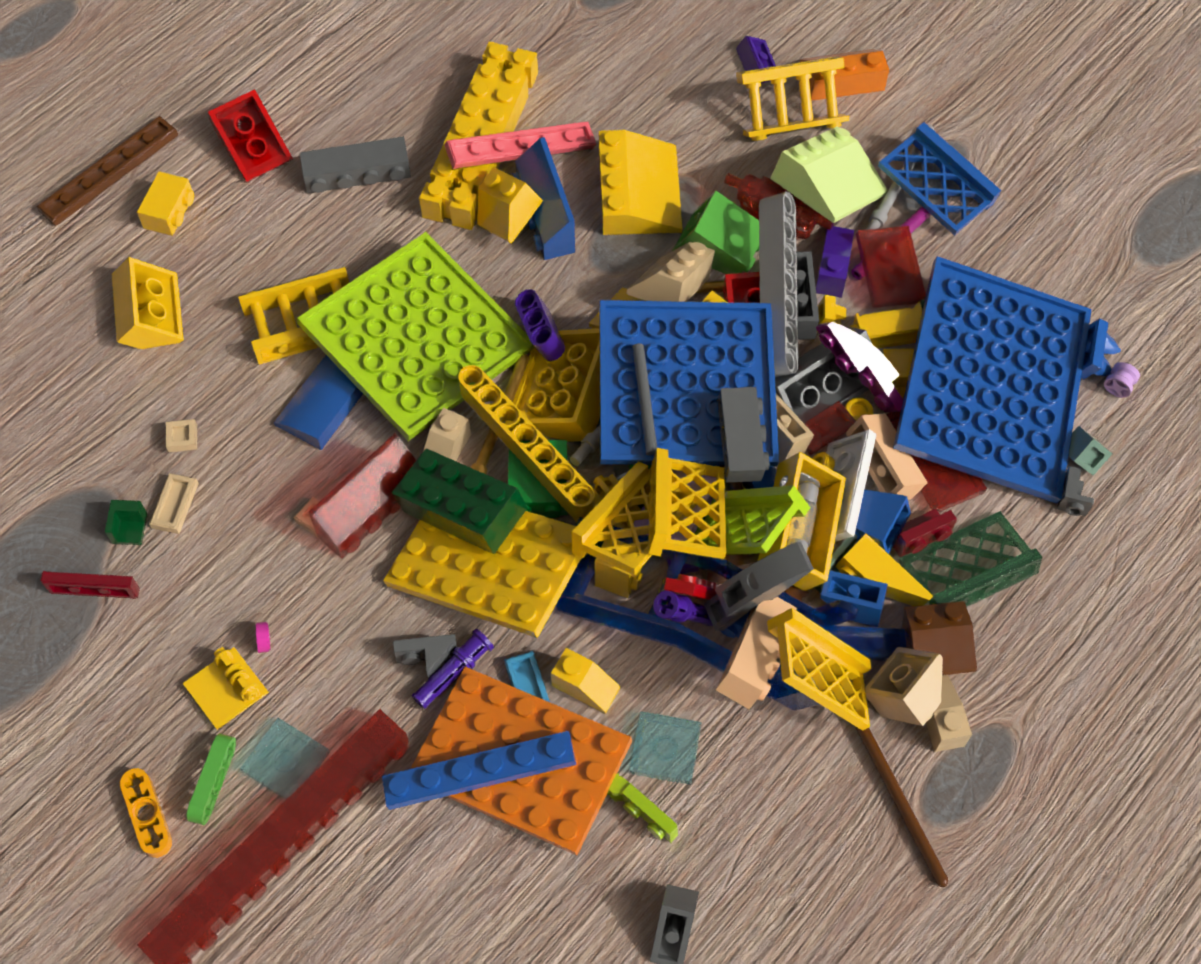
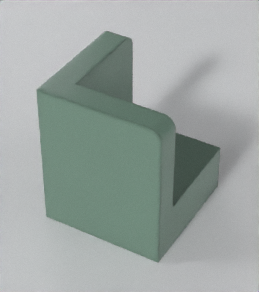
M1078 426L1072 433L1069 457L1094 476L1113 453L1087 431Z

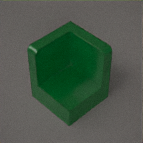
M111 500L105 533L112 544H142L148 513L141 501Z

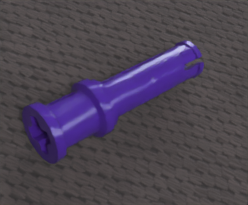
M663 591L654 600V611L660 618L671 619L679 623L689 620L706 626H713L705 606L691 602L685 595H676L674 592Z
M474 629L472 636L461 647L456 646L453 649V656L411 695L412 698L422 708L426 709L462 673L464 667L473 669L475 662L486 651L491 652L494 649L493 644L481 631Z

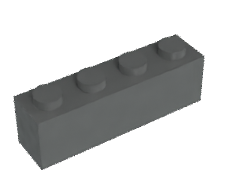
M404 136L300 152L307 194L411 178Z

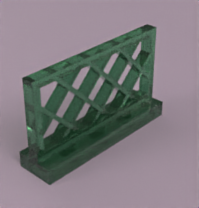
M1001 511L952 533L943 541H934L915 554L909 553L900 557L899 563L932 595L933 593L927 586L929 580L946 584L944 591L933 595L928 601L930 605L965 601L966 607L1038 574L1043 557L1036 548L1031 550ZM998 523L1004 530V535L999 536L987 533L986 529ZM967 536L980 539L978 548L963 545L961 541ZM983 541L1000 543V552L982 549ZM1004 545L1017 547L1022 554L1016 557L1003 554ZM942 548L955 550L953 560L936 556L937 550ZM963 552L976 555L974 565L956 561L958 553ZM979 557L997 560L996 566L990 569L977 566ZM916 560L930 562L927 572L914 569L911 563ZM933 563L951 567L949 576L931 573ZM954 568L972 572L971 578L965 581L952 578Z

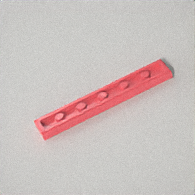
M587 121L447 140L445 148L452 168L455 169L517 160L539 138L543 137L546 139L551 155L593 149L596 146V141Z

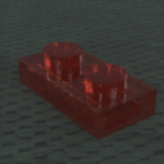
M840 401L804 423L814 434L806 449L810 456L846 433L856 422Z

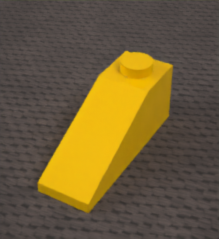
M867 534L835 566L839 573L888 584L885 597L911 606H923L933 597L928 590Z

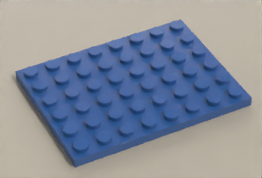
M937 256L932 264L893 449L1057 504L1062 499L1092 309Z

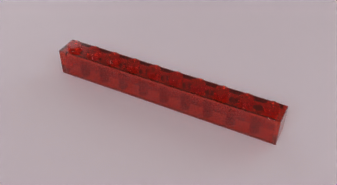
M379 709L137 946L154 964H192L193 961L191 959L201 949L205 951L211 947L218 938L217 934L226 925L230 926L235 923L242 915V909L251 900L256 901L267 890L266 885L275 876L280 877L289 869L291 860L299 852H306L314 844V837L323 828L325 830L330 828L339 818L338 814L347 805L351 806L358 801L362 795V790L370 782L375 783L382 777L385 767L393 759L396 761L405 754L409 744L406 732Z

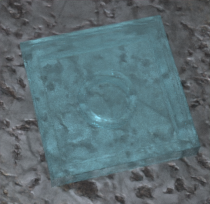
M640 711L629 774L691 785L702 722Z
M277 718L240 770L293 804L330 751L285 721Z

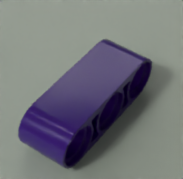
M526 289L522 291L515 299V306L530 342L545 360H557L564 353L565 344L549 308L534 290Z

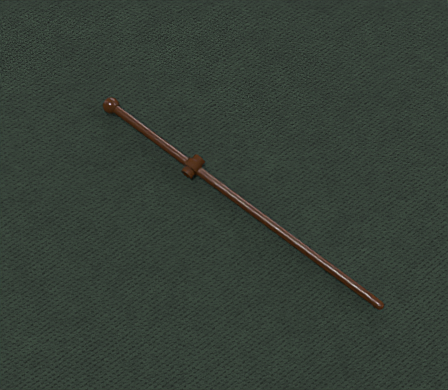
M727 482L731 491L744 490L740 482ZM792 585L777 596L796 607V611L813 621L802 601V598L809 595L808 590L803 591ZM855 726L938 886L946 887L949 881L870 728L862 731Z

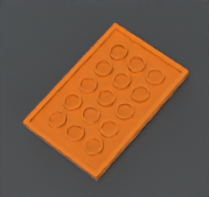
M464 667L410 769L569 731L577 765L446 797L577 856L615 775L628 752L632 738L487 675Z

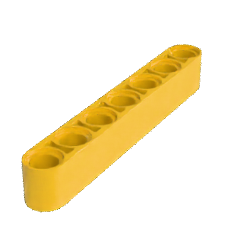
M475 365L463 367L458 374L460 393L463 399L570 516L577 520H583L595 507V494L592 487L481 368ZM475 382L476 384L469 385L468 383ZM488 401L494 402L492 404H485ZM506 420L513 421V422L508 423V424L502 423V422H504V421H506ZM522 440L531 441L529 443H521ZM543 459L549 460L548 463H539L538 461ZM560 479L568 480L564 484H560L557 481ZM583 499L587 503L577 504L575 501Z

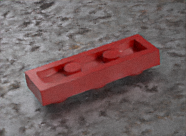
M678 574V579L666 578L664 590L710 600L717 594L715 591L717 583Z

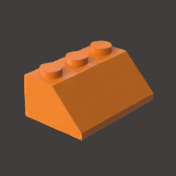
M869 49L800 59V62L835 56L844 58V68L836 69L837 74L834 75L836 97L885 91L889 67L882 50ZM821 72L811 73L812 78L809 79L811 101L826 99L824 76H821Z

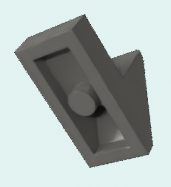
M455 634L395 640L393 641L394 654L397 663H403L404 665H416L422 660H426V671L429 679L453 656V649L457 646Z

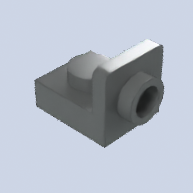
M1070 466L1065 474L1062 499L1058 502L1057 509L1066 511V513L1073 516H1086L1094 504V498L1081 495L1084 481L1080 480L1081 469Z

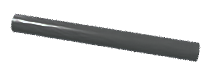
M638 343L632 346L646 455L651 456L655 455L657 442L644 345Z

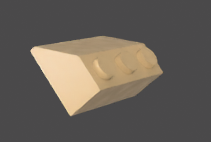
M688 242L662 256L627 289V294L645 301L687 302L709 279L715 250L707 248L699 242Z

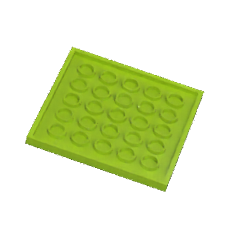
M424 232L297 318V324L407 441H410L433 424L443 408L452 410L464 401L460 393L458 374L463 367L468 365L478 366L492 380L516 363L523 354H528L534 348L528 335L427 232ZM471 382V383H468V384H469V385H474V384H476V383H475V382Z

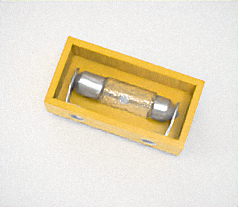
M801 452L780 462L777 466L773 487L794 485L811 508L805 517H792L767 553H759L758 561L788 545L801 542L814 568L793 584L803 591L828 581L846 477Z

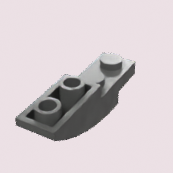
M795 542L766 556L715 589L717 594L704 603L715 631H724L761 602L773 600L814 569L801 542Z

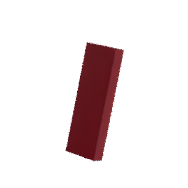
M43 571L40 580L50 594L136 599L140 591L133 576Z

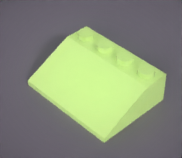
M835 127L782 151L770 178L832 223L878 200L888 192L858 140L850 136L849 131L839 127Z

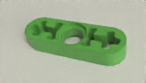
M220 733L215 737L189 803L187 821L200 825H205L208 822L235 752V737Z

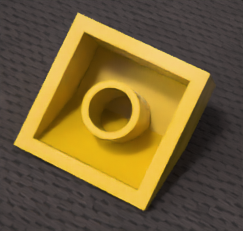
M493 167L478 187L477 224L512 244L543 200L525 182Z

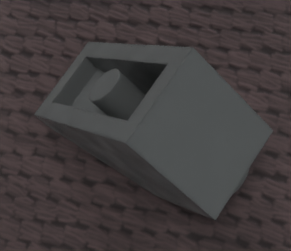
M667 884L650 962L657 964H684L699 895L698 891Z

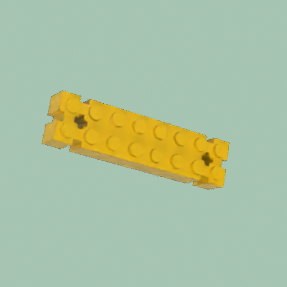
M488 42L482 55L483 65L478 64L431 170V183L426 182L419 197L422 218L441 223L444 218L451 219L453 226L468 230L473 229L478 215V187L493 167L499 168L501 162L453 169L445 143L447 140L513 132L528 99V88L533 87L538 75L536 52L519 48L515 52H510L507 45Z

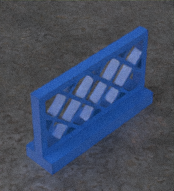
M925 122L919 125L913 135L878 164V167L954 236L981 212L993 206L1002 191ZM913 144L921 151V155H908V147ZM891 161H903L904 170H895L889 163ZM908 162H922V171H909ZM927 163H934L938 166L940 173L927 172ZM909 177L922 178L923 188L912 186L909 183ZM928 179L941 180V189L928 188ZM946 180L956 182L960 190L946 189ZM928 195L942 196V205L932 204L928 199ZM947 196L960 197L961 206L947 205ZM965 197L975 199L980 205L978 207H966ZM948 212L961 213V221L956 225L948 218Z

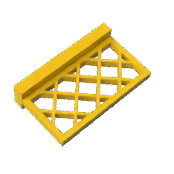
M656 449L650 468L649 555L661 556L662 550L666 549L718 559L725 558L724 468L668 458L667 449ZM672 469L683 471L687 476L680 479L672 472ZM701 476L716 477V481L709 484ZM694 481L702 489L695 492L687 484ZM679 488L687 497L680 500L672 492ZM709 494L717 502L710 505L702 496ZM694 502L702 510L695 513L687 505ZM680 510L687 518L680 521L672 513ZM709 515L717 523L709 526L702 518ZM694 523L702 532L695 535L687 526ZM679 531L688 540L671 539V535ZM709 536L718 544V547L708 546L702 540Z
M637 462L571 532L572 554L583 558L588 553L633 575L652 556L648 554V541L639 542L637 536L649 534V525L634 527L633 521L649 519V494L646 495L645 490L650 486L648 465ZM679 488L672 492L679 499L687 497ZM691 502L687 506L692 510L697 504ZM644 504L645 510L629 511L630 506ZM680 510L672 513L680 521L686 517ZM628 522L629 528L613 530L612 528L615 523ZM633 538L634 543L617 545L616 539ZM611 540L612 547L600 548L595 545L599 541ZM637 552L638 557L633 562L622 558L620 554Z
M793 608L768 620V632L778 638L782 681L862 731L869 728L870 721L863 674L871 670L870 659Z

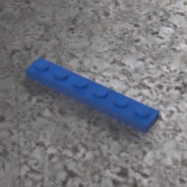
M569 731L384 775L382 776L386 807L392 810L577 764Z

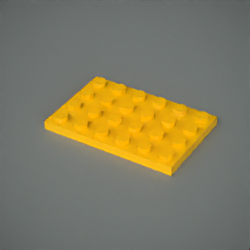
M525 511L496 553L492 554L419 520L383 581L387 587L538 638L581 560L580 557L572 554L571 532L576 526Z

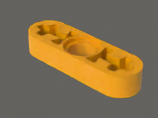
M139 768L130 769L121 777L120 788L141 849L148 856L153 858L162 857L171 849L172 837L153 782L144 770ZM135 778L141 781L139 787L144 797L139 798L138 794L131 787ZM142 806H154V814L149 820L141 821L138 819V811ZM150 828H154L155 833L160 838H163L159 841L158 848L148 845L153 842L151 833L148 830Z

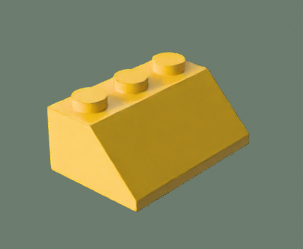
M128 257L112 273L117 342L138 349L181 343L184 338L177 273Z

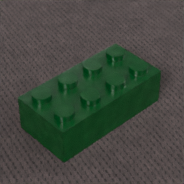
M427 448L392 492V495L405 513L492 554L496 553L528 509L516 487Z

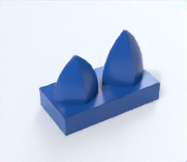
M1100 318L1089 325L1081 379L1083 380L1092 374L1098 376L1111 374L1112 367L1104 357V354H1117L1121 352L1118 344L1107 333L1109 323Z

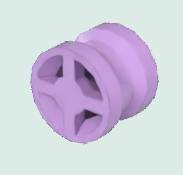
M1118 362L1113 366L1111 375L1107 376L1104 387L1110 394L1126 398L1131 394L1133 385L1139 380L1140 373L1134 366Z

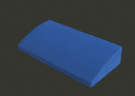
M325 355L275 420L274 425L322 450L363 393Z

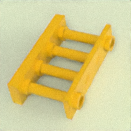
M835 56L736 72L737 83L745 84V87L749 90L753 125L752 129L743 130V135L751 137L752 141L767 139V134L826 125V128L841 127V122L850 121L849 115L838 114L834 75L837 74L836 69L844 68V58ZM821 72V76H824L828 116L813 118L809 79L812 78L811 73ZM796 76V80H799L803 120L788 122L784 83L787 77ZM770 80L771 84H774L778 124L763 127L759 87L762 81Z
M345 267L331 269L325 273L264 290L252 291L238 297L244 316L252 314L259 339L253 340L251 343L259 365L319 348L301 327L297 328L290 303L306 299L310 310L319 304L318 295L329 292L335 293L349 283ZM280 307L287 331L270 335L263 311Z

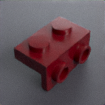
M936 509L905 523L893 548L898 556L902 558L908 554H915L923 550L931 543L943 541L953 533L952 530L957 518L952 510L939 514Z

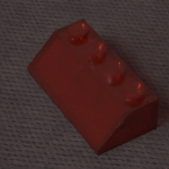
M394 433L309 511L317 537L341 559L348 553L356 551L361 541L369 533L376 532L386 517L396 513L401 508L392 492L416 462V459L399 436Z

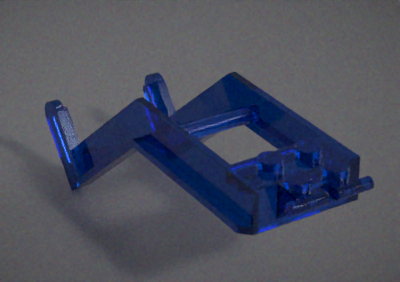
M579 517L575 526H577L584 518ZM612 526L613 530L623 529V528H619V527ZM646 534L637 536L639 542H645L649 539V535ZM632 537L616 539L627 544L634 543ZM599 541L595 545L601 548L604 541ZM663 549L660 557L671 559L672 562L657 595L667 591L664 590L666 578H678L684 563L711 570L728 580L743 569L725 559ZM587 553L581 558L556 603L557 610L560 613L676 647L724 672L732 652L680 623L660 618L654 611V601L648 614L585 596L584 593L595 572L596 557ZM785 592L777 596L796 607V611L823 629L853 620L859 611L853 604L842 600H836L814 609ZM781 663L773 678L767 681L771 684V688L766 696L794 711L820 705L782 681Z

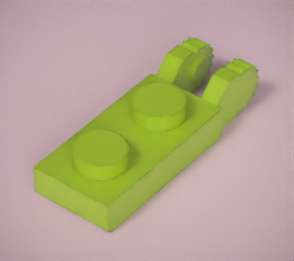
M616 773L607 795H610V798L615 802L624 801L623 807L635 819H638L639 816L649 824L647 829L657 839L661 840L664 837L672 843L678 836L677 824L625 778L619 776V773Z

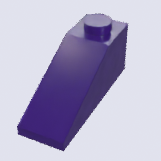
M828 225L816 285L817 294L842 298L854 236L853 229Z

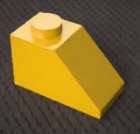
M565 648L551 672L552 687L604 714L607 713L620 690V686L597 664L568 648Z

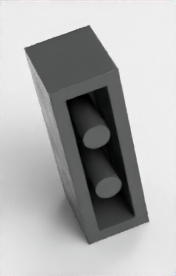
M796 252L798 339H815L817 333L815 327L819 324L812 252Z
M756 387L721 388L717 403L726 483L761 481L765 470H769L768 452H763V443L766 442L765 425H760L759 415L763 414L762 398H757Z

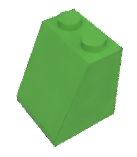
M715 191L692 213L673 250L688 242H699L707 248L715 250L711 269L724 274L748 272L756 261L753 257L755 252L759 251V220Z

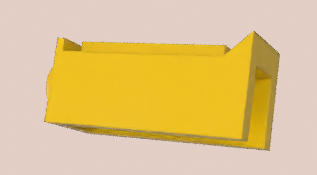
M920 301L913 309L904 308L864 314L860 317L856 313L853 325H850V327L866 330L872 345L877 349L916 343L922 316Z

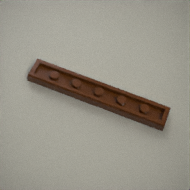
M161 116L157 117L36 206L38 211L56 227L178 136L177 130Z

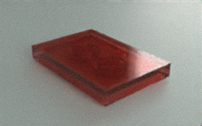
M909 226L858 230L855 236L872 307L917 304L919 301L921 303L922 299L925 300L926 292Z

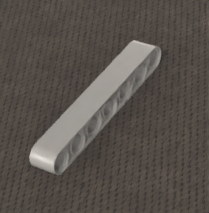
M783 192L763 198L759 202L760 303H771L775 377L794 374L798 370L796 207L792 195L789 192Z

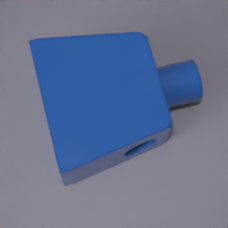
M864 489L855 530L857 535L856 542L867 534L889 554L911 514L907 496Z

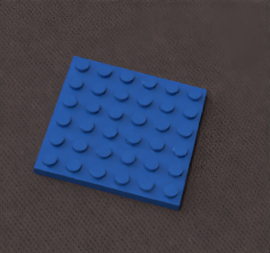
M600 300V464L635 465L637 462L651 465L654 455H646L632 350L634 344L640 343L644 345L657 448L667 449L668 458L711 466H724L717 403L720 389L756 387L757 398L761 397L763 401V414L759 415L760 425H765L766 442L763 443V452H768L769 466H778L779 448L771 303Z

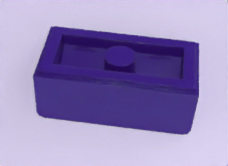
M745 36L736 48L745 71L776 66L767 43L763 39ZM768 80V81H762L761 84H762V83H766V82H771V81H770V80Z

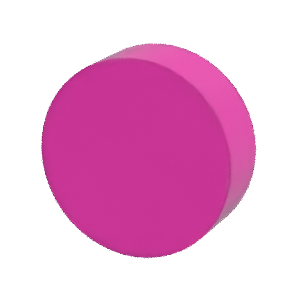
M267 621L256 623L258 653L271 650L269 624Z

